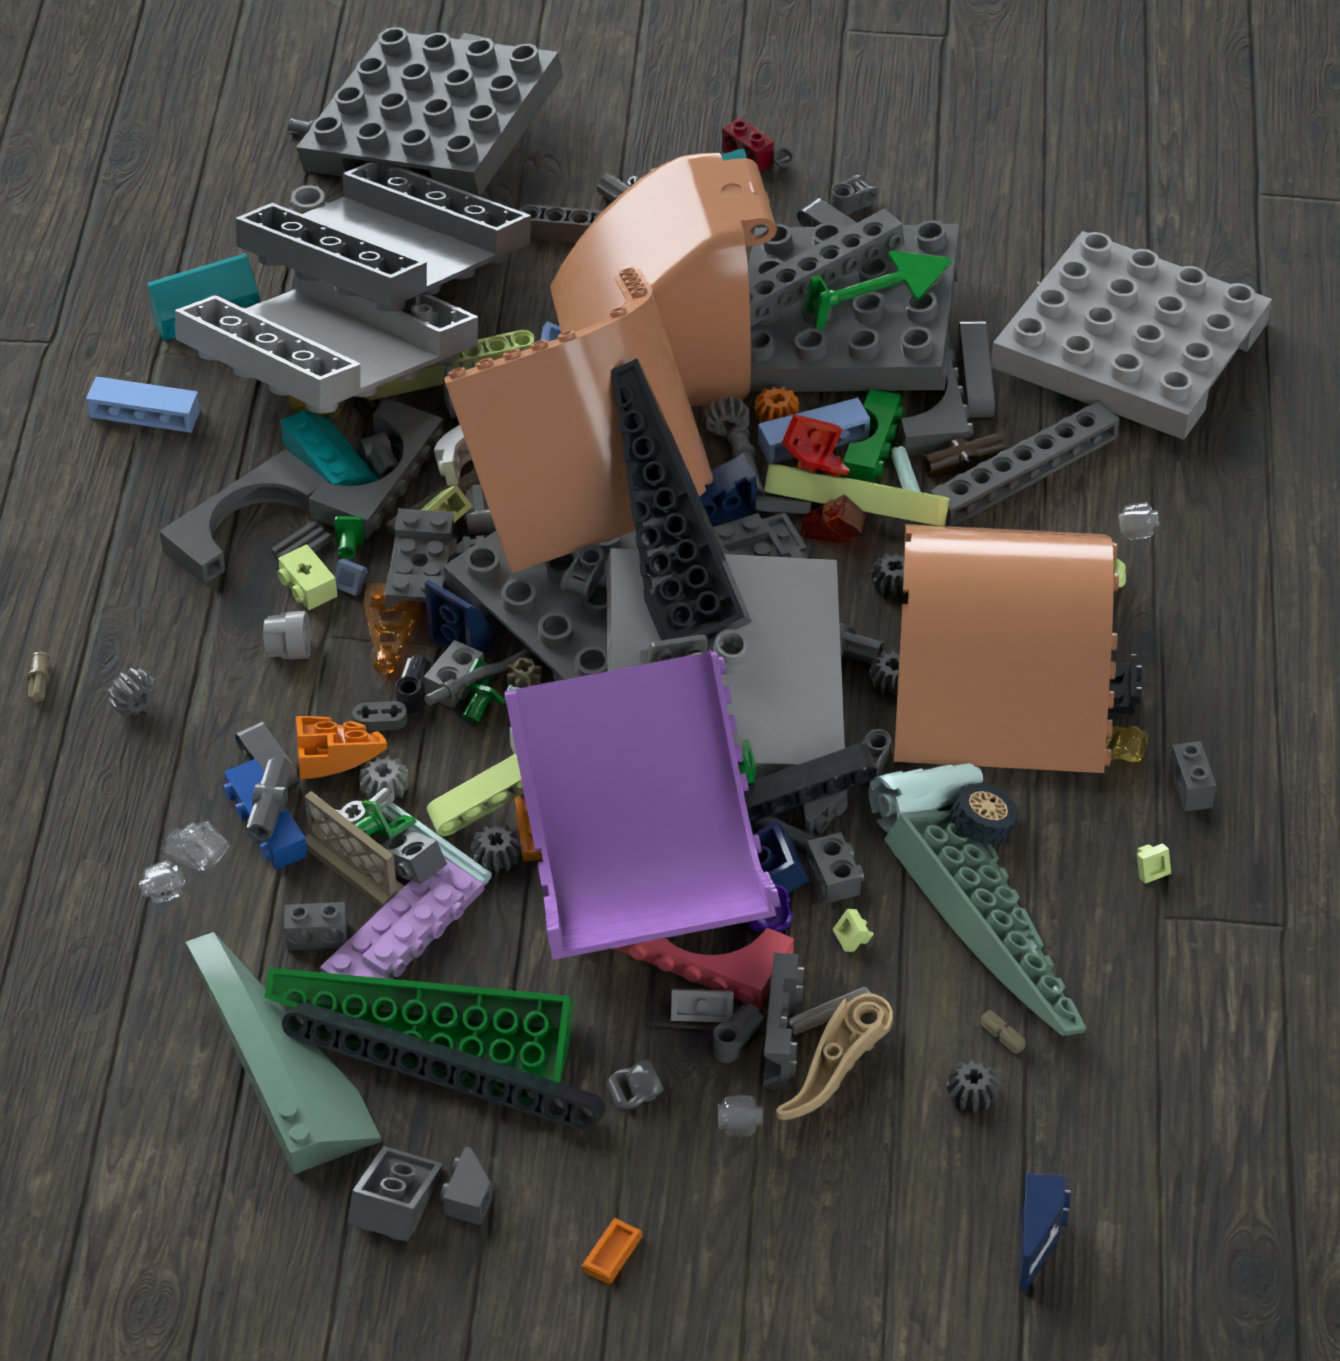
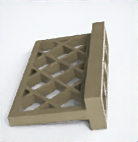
M309 792L305 795L309 834L305 837L307 851L374 904L383 908L405 887L396 880L393 854L313 792Z

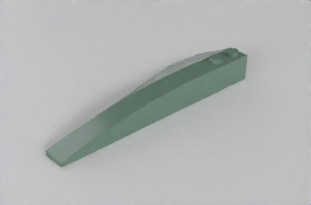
M951 810L900 814L884 840L891 848L893 854L906 868L908 874L916 881L951 928L1013 994L1059 1034L1065 1036L1084 1033L1087 1028L1072 999L1065 997L1063 993L1065 985L1061 978H1055L1051 970L1054 964L1050 956L1043 954L1041 949L1044 944L1027 911L1019 907L1017 903L1019 896L1015 889L1009 888L1006 882L1009 876L1005 868H999L997 864L999 857L991 844L984 845L963 836L951 821Z
M214 932L187 941V949L293 1175L381 1142L382 1138L359 1091L318 1046L291 1038L283 1031L282 1019L287 1012L279 1003L264 998V986Z

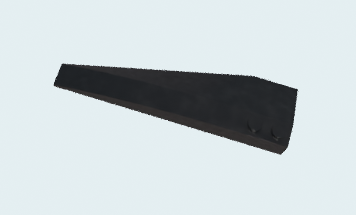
M636 358L611 370L616 406L618 407L620 419L619 428L624 447L623 455L628 475L626 476L632 518L635 523L636 545L639 550V566L641 577L643 578L644 600L661 641L696 635H706L707 640H710L724 630H736L752 623L690 473L639 360Z

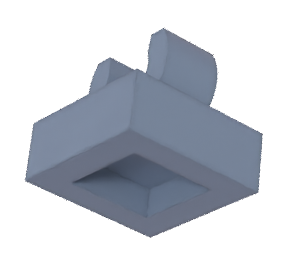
M346 559L338 560L334 575L336 588L355 596L361 594L363 583L366 581L367 568Z

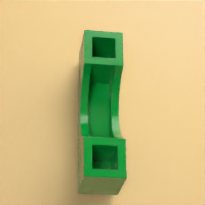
M874 389L869 390L863 407L870 418V431L874 435L865 441L849 444L843 460V464L849 469L848 475H842V477L875 483L877 477H882L885 465L883 460L884 458H889L891 451L890 440L896 439L898 431L897 422H901L904 415V406H900L901 395Z

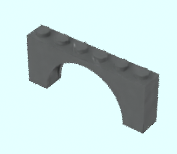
M947 331V339H948V347H949V345H950V340H949V333H948V331ZM952 349L949 350L945 395L942 400L932 409L922 414L901 419L900 438L908 456L936 452L948 448L949 444L957 438L965 437L969 440L974 437L973 425L967 422L969 419L968 406L962 403L964 401L963 387L958 386V368H953L954 353Z
M385 398L373 413V433L385 432L400 438L401 442L396 444L390 441L402 457L400 463L384 478L364 485L341 486L322 481L309 498V518L335 527L336 516L362 517L364 538L368 539L374 530L377 531L380 528L384 516L387 513H391L398 497L405 494L410 481L416 479L424 462L430 460L436 444L445 435L443 418Z
M285 449L159 531L162 550L205 585L226 571L223 551L215 544L213 536L219 524L228 515L242 507L264 502L292 505L309 514L310 496L322 481L326 483L328 481Z

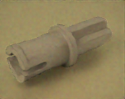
M35 652L32 655L31 671L27 675V680L29 681L28 699L33 700V703H39V701L45 699L46 684L50 681L48 673L50 656L45 652Z

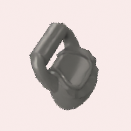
M648 1059L641 1060L632 1067L616 1071L608 1078L606 1083L616 1107L623 1110L635 1108L644 1101L654 1100L656 1096L663 1092L660 1079L651 1061ZM621 1078H626L625 1081L628 1083L634 1096L630 1101H627L618 1082Z

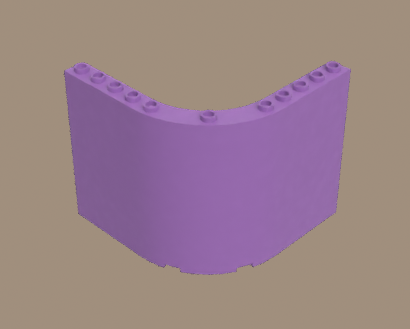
M716 651L505 691L535 852L541 851L543 861L538 862V869L544 895L546 927L553 960L776 916L775 907H780L778 891L768 872H763L757 853L762 852L759 835L752 834L743 792L749 790L745 773L740 774L738 762L743 761L740 744L734 745L732 733L737 732L736 720L734 715L729 716L727 704L732 703L729 685L723 686L721 675L726 674L723 656H717Z

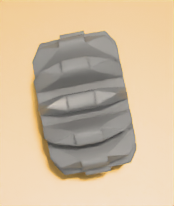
M389 755L385 759H379L376 756L374 762L366 761L364 769H361L359 774L361 791L363 794H367L369 800L383 788L389 789L394 797L403 798L404 791L408 790V770L405 765H402L399 758L391 761Z

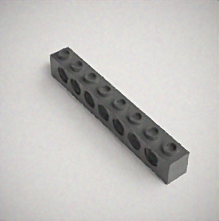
M884 208L750 280L751 327L807 297L811 277L820 275L827 286L905 244L902 223Z
M1097 401L1090 406L1082 408L1079 412L1063 418L1051 427L1041 430L1038 434L1022 440L1010 449L1000 452L997 456L979 463L976 467L957 475L954 479L936 486L930 491V494L950 498L945 525L954 527L1115 440L1118 436L1119 418L1100 401Z

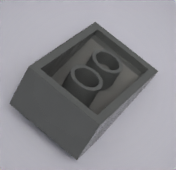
M383 1146L352 1191L347 1223L358 1226V1228L364 1231H374L387 1235L394 1240L408 1242L420 1222L442 1171L443 1163Z

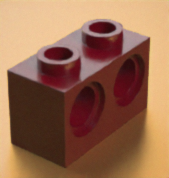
M741 117L722 128V151L724 153L744 148L747 159H751L757 164L759 172L774 164L775 141Z

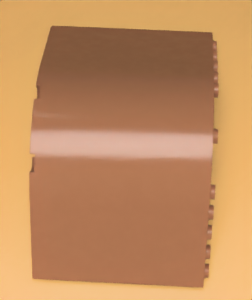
M635 267L619 271L620 275L614 277L625 298V302L621 307L609 311L610 315L577 332H574V330L563 332L558 335V339L547 342L546 339L536 341L530 345V349L521 352L519 349H513L505 352L503 358L494 361L492 358L483 359L476 363L477 367L465 370L464 367L454 369L448 373L449 376L444 378L511 573L576 552L583 546L589 544L596 545L636 531L632 518L626 476L628 475L627 467L624 461L623 440L619 428V412L616 406L611 370L636 358L639 360L699 497L706 491L705 484H711L713 481V474L653 290L640 268L636 270Z
M905 524L903 592L909 593L908 604H902L894 762L947 765L970 763L974 766L1104 773L1105 766H1110L1111 749H1106V737H1112V720H1107L1108 708H1113L1114 691H1109L1110 679H1115L1116 662H1111V650H1117V633H1112L1113 591H1118L1119 574H1114L1113 562L1117 557V543L1112 542L1110 536L1090 533Z

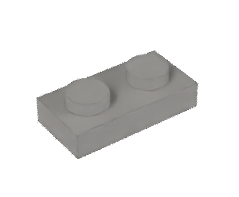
M672 988L671 1021L727 1022L733 1016L734 990Z

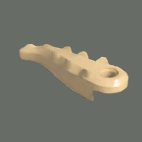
M862 994L854 997L848 1003L845 998L843 999L825 1027L801 1091L792 1100L776 1109L778 1119L788 1120L802 1116L825 1103L839 1088L842 1079L847 1071L852 1069L855 1061L865 1051H870L875 1043L889 1032L893 1024V1010L883 997L875 994ZM865 1013H872L877 1017V1020L872 1024H864L860 1021V1017Z

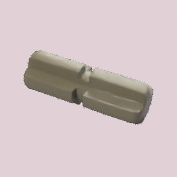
M988 1010L981 1016L980 1024L994 1037H1000L999 1041L1013 1053L1018 1054L1025 1048L1026 1039L1011 1026L1006 1027L1007 1023L996 1013Z

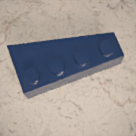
M741 454L712 470L713 481L711 484H705L706 491L700 496L712 527L756 514V474Z

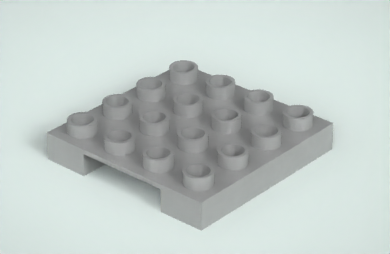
M1082 231L993 342L991 368L1090 405L1100 401L1114 414L1184 440L1204 413L1209 389L1238 349L1247 352L1267 325L1272 299L1255 293L1248 285L1241 283L1229 284L1209 277L1205 271L1198 267H1181L1159 259L1158 255L1153 251L1147 249L1134 250L1112 242L1110 237L1103 233H1086Z
M296 270L295 290L245 309L215 295L175 310L176 340L198 350L199 357L203 359L219 360L233 367V372L237 376L245 378L254 377L268 384L269 390L274 394L291 395L305 402L306 408L314 413L333 412L338 408V402L353 396H372L378 392V386L392 380H411L417 376V370L431 364L446 365V363H452L456 359V354L478 346V316L436 297L417 295L406 300L403 309L386 312L376 309L373 306V300L366 297L337 294L334 291V285L325 281L299 279L296 276Z

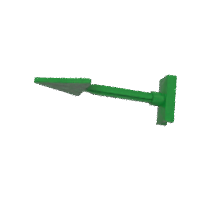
M891 250L888 256L897 272L837 291H829L820 275L811 277L804 312L806 315L814 313L813 327L814 329L825 328L829 307L836 306L838 302L902 282L907 285L915 300H920L950 266L952 259Z

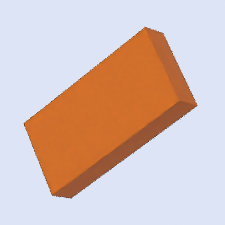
M614 1218L582 1264V1272L610 1285L641 1240L642 1231Z

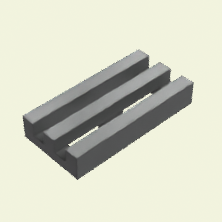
M757 496L755 510L809 514L812 501L788 497Z
M312 521L271 549L272 556L278 560L279 557L310 543L308 546L315 553L332 542L331 534L328 532L324 533V529L322 527L317 528V523Z

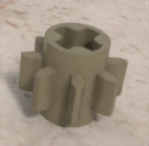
M519 658L513 665H508L507 684L518 688L540 685V677L542 676L541 666H534L533 659Z

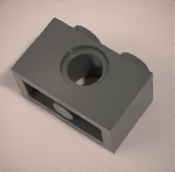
M1201 741L1172 745L1169 768L1184 812L1213 808L1216 782Z

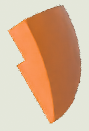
M296 716L300 779L319 778L343 772L374 758L387 749V743L383 735L378 731L373 732L372 735L367 733L366 726L363 724L349 721L344 722L342 726L332 722L330 717Z

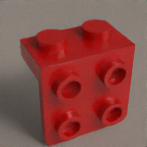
M793 414L781 442L789 450V455L798 459L801 462L800 465L810 471H815L817 468L835 477L838 474L848 475L849 469L832 454L843 429L836 424Z

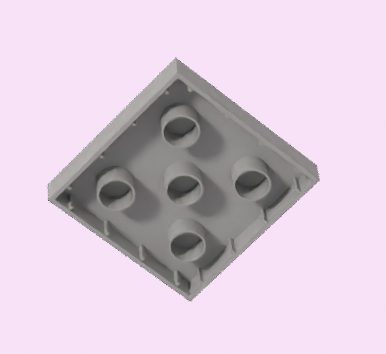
M611 548L606 564L607 671L642 665L639 658L640 650L649 649V645L652 642L661 641L644 600L643 578L641 577L639 566V550ZM724 554L752 620V623L736 630H724L708 640L707 652L716 651L717 656H723L726 674L721 675L723 686L729 685L732 703L727 704L729 716H735L737 732L732 733L734 745L740 744L742 752L744 740L749 739L757 764L755 778H761L844 749L837 560Z

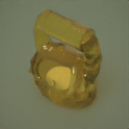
M1129 726L1128 728L1112 727V737H1106V749H1108L1114 734H1118L1119 737L1114 750L1111 751V759H1122L1132 763L1139 762L1143 758L1148 744V734L1146 731L1140 730L1136 726Z

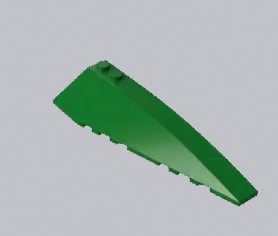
M270 967L268 968L264 997L290 1008H294L303 1002L314 1004L559 1083L562 1081L575 1001L566 995Z

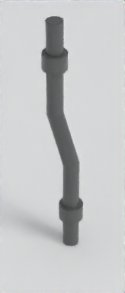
M525 646L524 650L503 661L478 667L456 680L449 679L442 683L440 688L425 695V702L431 706L444 698L450 699L458 695L461 689L484 677L507 672L508 665H513L519 658L535 660L538 657Z

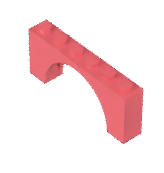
M766 928L748 946L721 955L691 953L675 946L666 938L611 949L620 950L631 955L636 960H644L656 965L663 971L673 972L690 982H697L712 990H734L733 998L738 999L745 1005L752 1004L761 1009L770 995L774 952L794 954V938Z

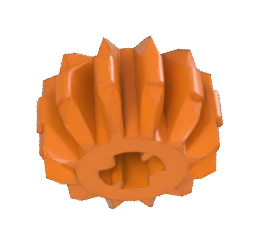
M773 386L771 390L763 388L762 393L758 394L755 399L754 413L756 418H758L760 423L798 414V397H795L793 390L786 391L784 386L781 389H776Z

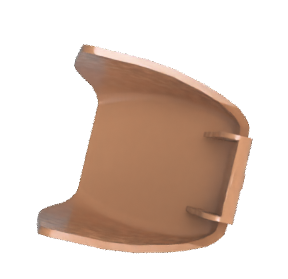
M700 153L680 156L657 167L620 194L599 214L580 237L550 285L561 333L570 330L577 332L609 316V311L621 307L625 302V298L614 277L620 275L619 271L635 267L636 270L640 268L653 290L690 406L709 405L710 400L718 401L719 396L725 399L732 395L734 400L738 398L744 400L750 393L751 323L746 246L767 243L775 236L777 231L770 208V201L757 164L747 158L723 161L721 153ZM763 224L768 227L766 232L761 235L750 233L751 229L756 225Z

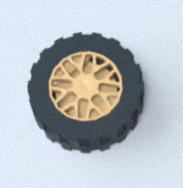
M977 783L968 784V786L961 788L951 808L950 815L951 821L955 825L954 827L963 836L984 845H997L998 843H1004L1010 837L1018 821L1019 810L1016 808V803L1011 800V797L1003 793L1002 790L988 784Z

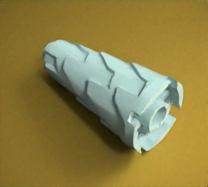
M970 763L955 766L944 765L927 770L921 768L904 773L898 771L875 777L876 780L870 782L869 800L873 813L880 811L882 819L876 821L883 830L889 833L900 814L936 812L952 805L962 787H966L968 784L982 783L983 775L978 767Z

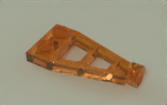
M366 583L364 609L375 655L373 666L377 672L389 674L396 669V663L420 613L421 602L401 600L392 609H386V583ZM379 611H404L400 621H381L379 617ZM380 633H398L396 642L380 641Z

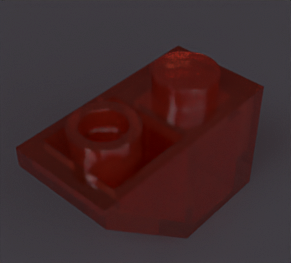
M844 494L835 500H829L825 505L816 510H810L803 518L800 535L804 538L842 544L862 533L867 514Z

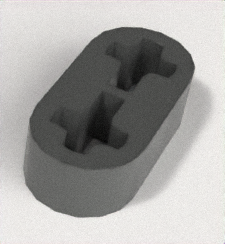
M397 701L360 703L355 706L352 712L353 722L365 725L366 731L398 730L403 728L408 721L406 706ZM364 715H369L368 718L363 719Z

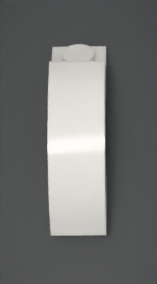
M460 425L446 433L438 441L434 449L441 476H445L448 486L459 483L461 468L472 459Z

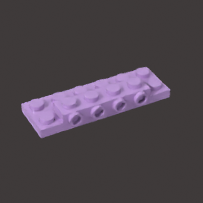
M445 859L447 865L422 884L410 881L320 967L321 972L386 979L400 976L414 958L422 955L426 946L431 941L439 938L453 920H457L462 916L464 910L484 891V883Z

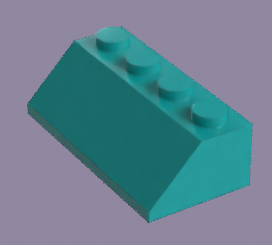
M246 253L147 283L153 322L163 341L176 337L175 310L215 295L244 309L260 303L259 290Z
M302 410L280 420L283 444L295 457L323 477L329 484L357 486L379 480L378 476L329 418Z

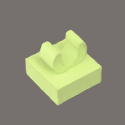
M1148 844L1138 848L1139 878L1145 884L1171 874L1169 849L1164 844L1155 847Z
M847 909L832 929L845 952H855L860 943L867 944L874 935L873 932L868 931L866 927L867 922L861 918L857 909Z

